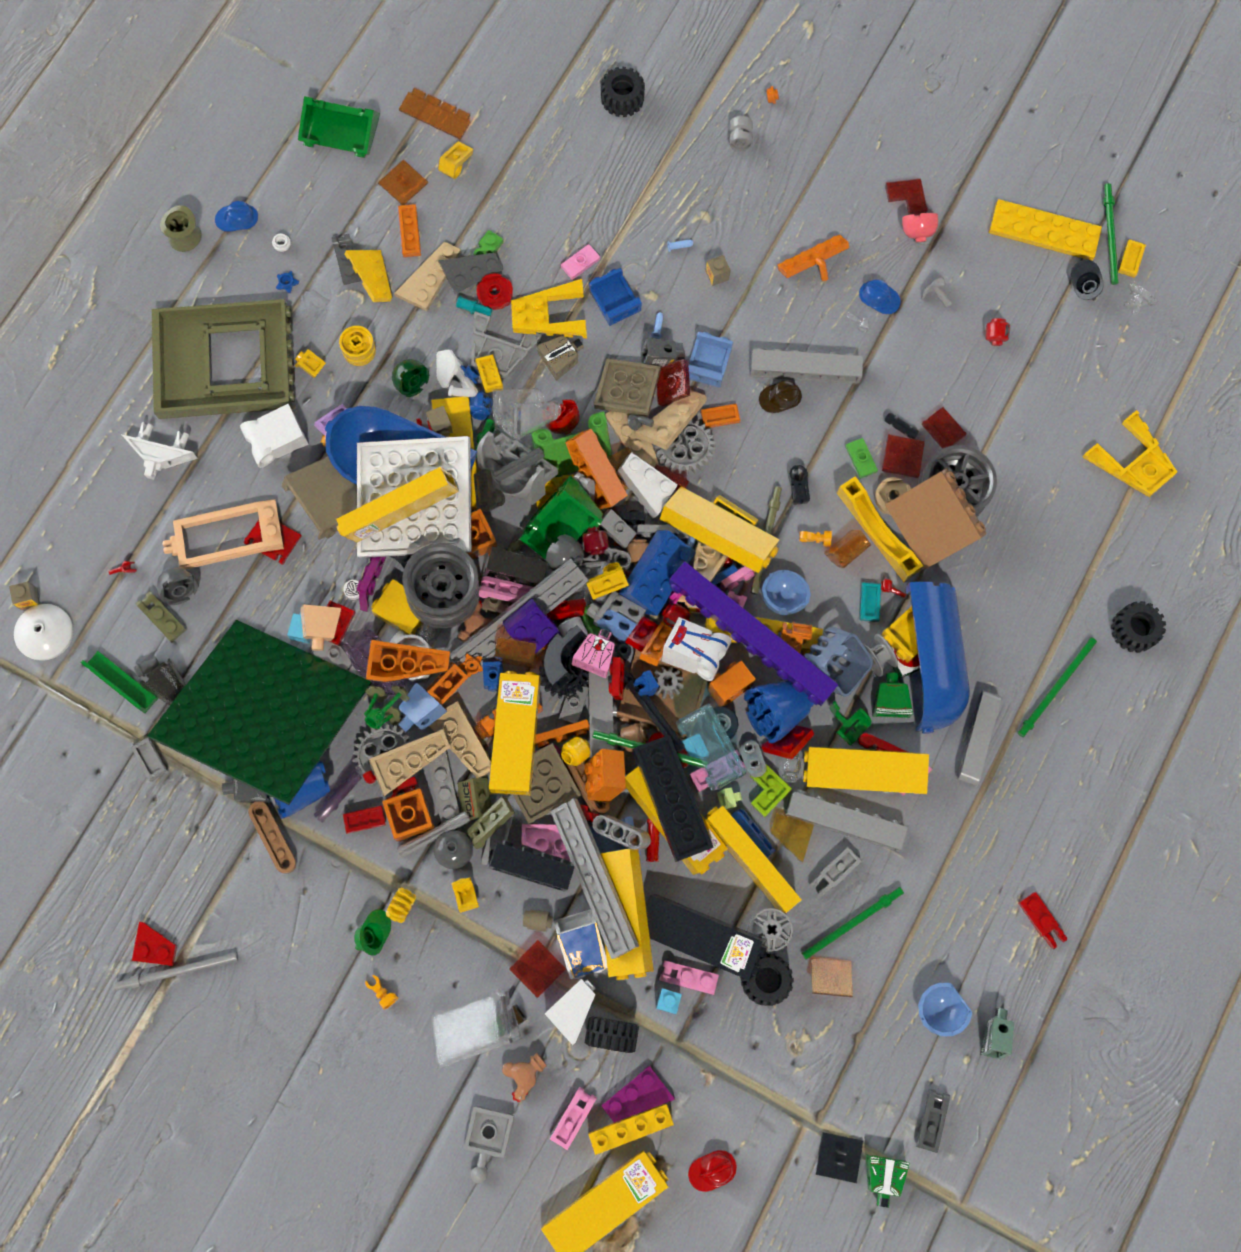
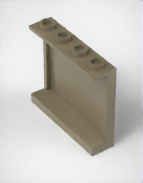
M329 457L284 476L281 486L285 492L291 490L319 530V540L325 537H332L338 531L336 519L357 509V485L344 478L332 465Z

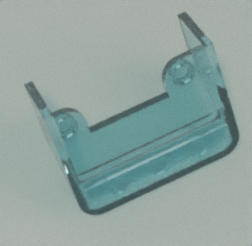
M709 703L675 722L680 734H685L686 737H689L706 770L707 777L704 779L711 791H715L746 775V770Z

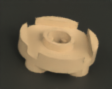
M887 478L876 489V505L882 513L891 515L885 504L892 501L889 497L891 492H894L899 497L912 488L900 478Z

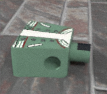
M996 1008L995 1016L986 1022L981 1055L1001 1060L1012 1054L1014 1022L1007 1020L1008 1010Z

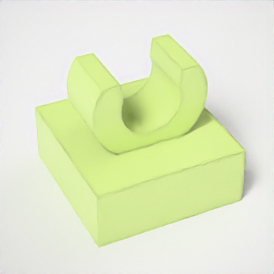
M732 787L717 792L720 807L724 806L727 811L737 807L736 802L742 800L741 793H733Z

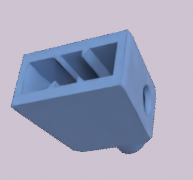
M416 683L407 695L410 698L409 701H403L399 706V710L406 716L398 725L406 732L414 724L421 730H424L445 714L447 710Z

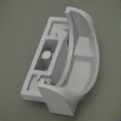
M487 432L478 444V467L484 471L492 486L505 495L515 497L518 500L523 498L531 505L545 495V484L558 474V468L542 458L503 479L500 484H497L492 478L491 471L504 467L531 452V450L505 432H502L495 438L494 434Z

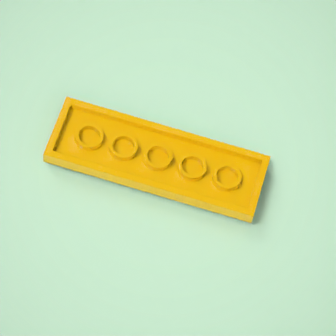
M998 199L989 234L1093 261L1102 227Z

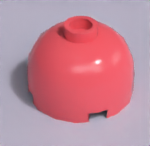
M920 213V215L916 216L914 214L903 216L902 226L904 233L909 238L915 239L916 242H926V238L933 236L938 228V214Z

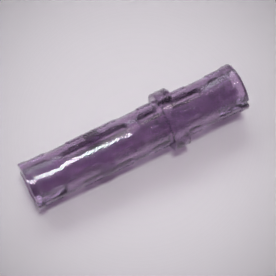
M352 770L330 797H326L325 803L314 813L315 818L323 823L333 810L339 808L338 805L362 779V776L355 770Z

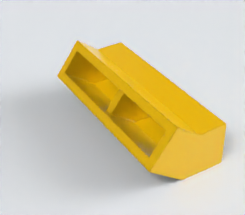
M721 495L717 496L713 504L717 505L720 502L734 511L733 515L739 514L752 522L754 526L758 524L759 520Z

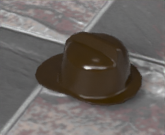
M784 380L763 389L759 395V405L766 412L779 413L798 406L802 399V393L798 385Z

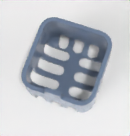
M828 627L824 630V636H819L817 639V645L813 644L810 647V653H805L804 657L832 680L833 678L837 680L838 686L833 691L834 693L847 697L871 670L873 659L858 636L836 627ZM830 633L836 634L832 638H827ZM843 657L851 664L848 667H844L839 663V658ZM835 665L844 671L843 674L836 675L832 672V667Z

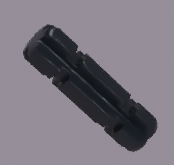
M890 412L885 417L884 421L887 424H892V427L904 435L908 434L907 437L914 440L918 435L919 431L916 428H911L910 424L899 417L896 418V415Z

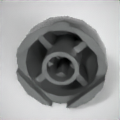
M564 534L559 536V541L556 544L552 543L547 551L546 562L549 564L548 567L555 571L571 558L579 568L584 557L582 545L570 535Z
M180 567L164 571L159 576L156 586L161 600L168 602L169 605H179L190 600L188 596L192 595V593L195 595L198 589L194 576L188 570Z
M450 830L444 832L436 839L433 852L435 859L441 866L447 869H458L464 867L471 860L473 845L466 833L460 830Z

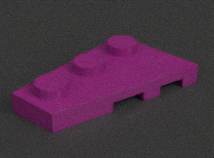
M386 556L370 557V565H366L364 569V578L358 582L357 591L359 592V604L362 611H368V597L374 594L375 578L378 579L380 577Z
M648 1066L601 1106L615 1123L675 1099L651 1067Z

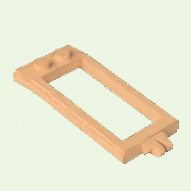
M275 499L174 520L175 536H171L170 540L162 542L163 547H165L163 549L164 553H172L173 556H178L179 566L184 569L261 552L284 549ZM258 512L263 542L186 559L182 529Z

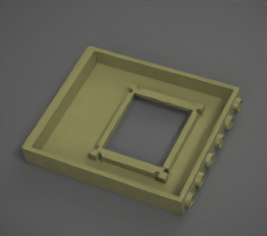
M285 299L151 309L154 414L158 419L276 410L286 404H289L291 409H293L292 402H295V393L292 391L294 375L293 373L291 374V368L294 367L293 357L290 356V351L293 350V343L289 339V334H292V325L289 322L291 307L287 306ZM259 330L261 382L210 386L209 334Z

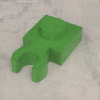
M488 230L478 242L480 248L474 251V256L496 253L504 243L503 238Z

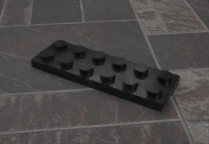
M668 735L633 748L632 751L675 862L714 848L671 736Z

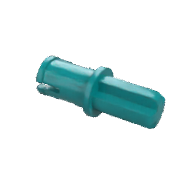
M459 296L456 302L457 308L464 309L472 315L478 312L491 317L493 312L492 308L478 304L476 300L470 301Z

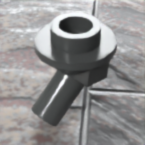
M635 414L628 416V425L634 431L638 430L642 424L649 427L654 425V420Z

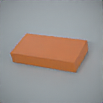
M737 403L701 409L700 411L702 422L706 425L705 429L736 424L741 421Z

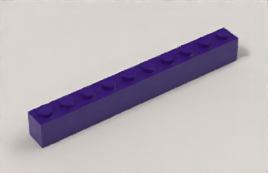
M685 561L670 578V588L675 593H681L686 597L685 600L690 605H696L701 609L700 612L706 618L711 617L716 622L715 624L723 631L727 630L731 634L730 636L738 643L742 642L749 653L758 655L762 659L761 661L769 668L773 667L780 678L783 680L787 679L792 683V687L800 693L803 691L808 696V700L814 705L822 706L838 686L835 681Z

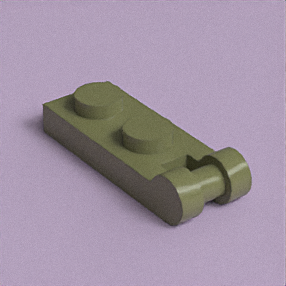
M151 591L146 594L142 601L139 600L135 603L171 643L186 631L182 624ZM153 602L155 606L149 610L147 606Z
M502 796L467 830L469 838L473 839L472 844L475 849L482 848L485 845V841L515 813L507 798Z

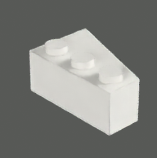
M632 452L625 458L617 470V474L630 491H633L640 504H643L652 519L659 515L677 487L676 483Z

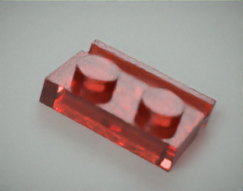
M944 407L940 408L921 424L942 449L954 446L967 435Z

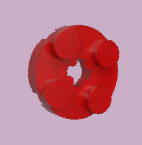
M496 273L488 274L477 285V298L482 305L493 310H499L511 304L513 287L510 280L502 277V275ZM496 288L500 292L497 295L491 294L492 289Z

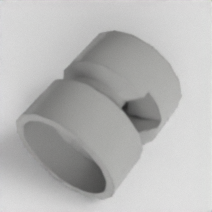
M737 116L731 119L730 147L732 149L743 151L752 147L753 121L751 118Z

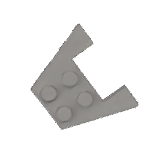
M475 312L472 366L477 369L476 358L493 354L500 378L507 380L540 342L542 334L537 332L536 335L524 334L520 345H516L485 334L491 317Z

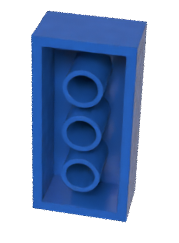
M657 530L628 577L627 582L629 586L622 588L619 594L646 610L645 614L658 616L673 591L669 584L670 578L684 561L689 564L696 552L669 530Z

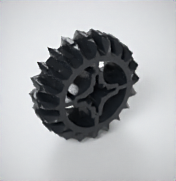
M577 650L570 653L567 659V671L573 679L569 682L570 684H567L560 691L549 681L545 672L544 660L542 659L541 663L543 666H539V672L541 673L538 675L541 679V686H545L546 692L551 691L552 697L557 693L559 699L562 698V695L569 699V694H573L576 697V691L582 693L583 687L588 686L589 672L579 668L580 674L578 676L573 671L572 660Z

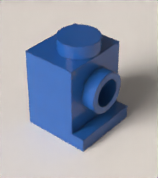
M502 661L482 662L484 689H488L490 692L498 691L500 673H503ZM495 673L497 675L496 678L491 679L489 677L490 674Z

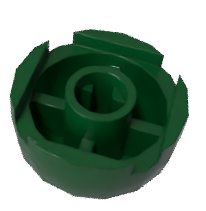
M406 359L396 365L391 378L393 386L397 391L406 397H413L421 393L423 390L421 387L424 383H428L430 374L429 370L421 362L414 359Z

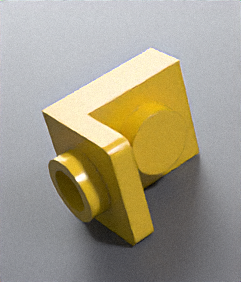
M307 349L305 352H299L295 358L297 362L294 366L296 368L300 367L315 378L326 362Z

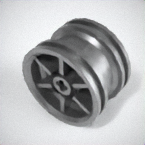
M954 445L943 448L930 459L925 470L920 475L916 486L948 468L955 475V482L959 483L958 487L964 490L967 502L974 507L975 515L978 517L992 500L996 491L997 476L993 464L987 456L969 446ZM966 472L970 474L972 477L968 478L966 476ZM973 489L978 491L977 495L972 491Z
M430 544L419 549L407 561L403 572V587L410 610L418 620L428 626L444 629L455 627L470 618L478 605L480 589L477 568L472 558L464 550L451 544ZM439 566L446 567L445 569H438ZM457 574H460L463 578L461 580H457L455 576ZM423 575H428L426 581L421 579ZM443 587L446 590L442 592V590H439V588ZM422 594L429 595L426 600L421 598ZM455 594H462L463 597L461 599H457L455 597ZM444 602L446 606L440 609L438 604Z

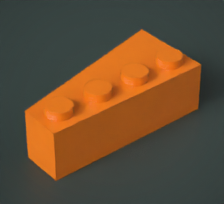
M592 429L582 431L565 442L573 464L579 468L578 473L594 480L595 504L599 509L612 507L628 496L624 485L616 475L615 468L610 464L606 452L602 449L598 442V437Z

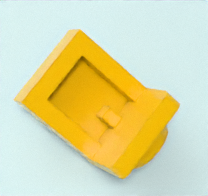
M470 877L461 878L451 883L460 913L479 907L475 888Z

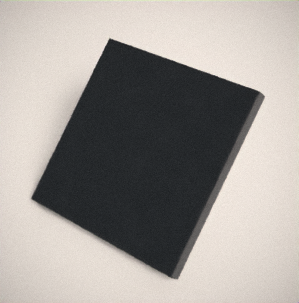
M822 1132L816 1175L857 1183L863 1140Z

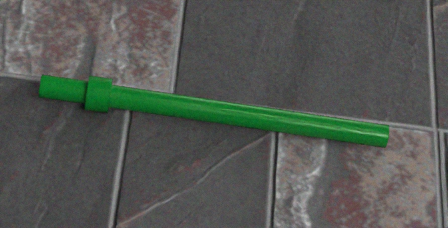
M1105 184L1103 202L1106 207L1111 284L1116 285L1119 283L1113 211L1115 199L1112 196V184Z
M594 730L592 738L606 741L607 744L613 746L617 744L633 749L644 744L618 737V734L611 732L607 734ZM677 753L680 762L702 768H707L708 761Z
M898 887L888 895L884 894L881 896L878 902L802 952L801 954L804 959L807 960L883 907H889L892 901L904 894L903 890Z

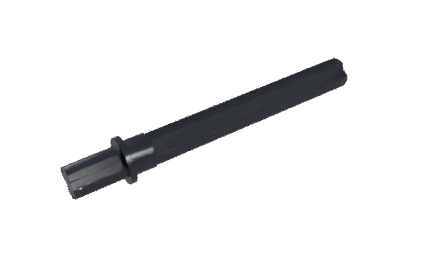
M624 666L625 688L634 695L663 736H671L676 752H681L685 748L684 743L648 695L640 696L638 694L642 687L640 685L634 687V682L637 678H634L627 667Z

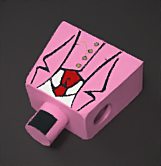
M601 629L598 636L589 634L574 654L572 665L606 679L615 646L613 642L609 641L611 632Z

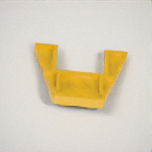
M582 279L511 300L513 333L536 335V332L546 333L547 336L564 334L565 337L573 338V335H577L587 339L586 320L549 324L548 301L583 298Z
M1136 410L1123 421L1122 425L1148 448L1126 468H1123L1098 443L1083 455V458L1150 497L1177 474V470L1166 453L1162 452L1158 446L1159 442L1156 438H1153L1149 432V427L1139 417L1140 413Z

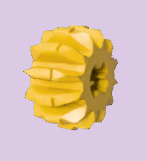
M399 888L387 908L386 916L395 922L403 923L415 903L416 895L408 889Z

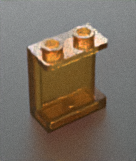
M499 637L494 657L497 662L502 661L503 664L536 669L539 651L535 654V643Z

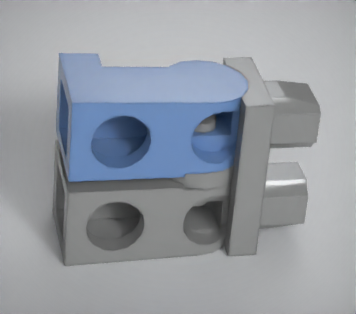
M614 591L611 594L596 598V601L603 606L600 608L592 603L586 614L594 619L593 624L595 626L610 631L612 635L619 639L618 642L622 644L626 642L646 610Z

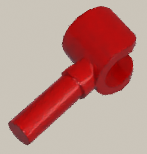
M124 561L119 568L109 570L108 573L109 575L119 572L135 573L137 569L130 568L131 564L135 562Z
M884 579L881 582V590L883 592H892L905 598L906 593L892 587V580Z
M372 770L363 774L366 783L373 784L377 781Z

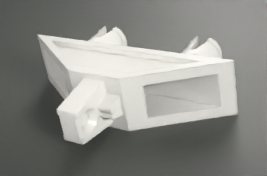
M144 422L141 423L137 437L122 435L144 460L143 466L146 467L144 475L148 479L154 480L157 471H161L162 468L166 469L198 459L194 452L184 450L189 435L185 432L182 435L180 431H177L173 446L148 441L153 426L151 424L146 426Z

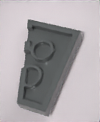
M495 253L438 261L454 294L482 281V278L488 274L503 270Z

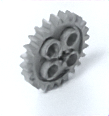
M691 420L681 432L685 445L682 444V437L679 434L675 439L677 442L672 443L667 450L655 445L656 457L660 458V464L665 463V469L671 466L672 473L677 469L679 475L682 473V470L685 471L686 475L689 474V470H692L695 474L696 468L702 471L703 465L708 466V460H713L712 454H715L714 435H710V429L705 430V424L699 426L698 420L695 423H692ZM686 448H688V454L691 459H688Z
M389 724L386 725L385 729L382 726L378 730L371 728L372 733L370 734L364 731L366 737H358L361 744H354L358 751L352 752L353 755L357 756L352 762L359 764L355 767V770H362L359 776L363 777V774L370 770L374 773L371 764H369L370 758L410 743L407 742L410 739V735L408 734L403 737L405 733L403 729L397 732L398 727L394 726L391 730ZM388 739H394L395 743L392 747H385V742ZM370 747H376V753L368 756L367 750ZM378 781L374 782V783L371 784V785H372V786H375Z

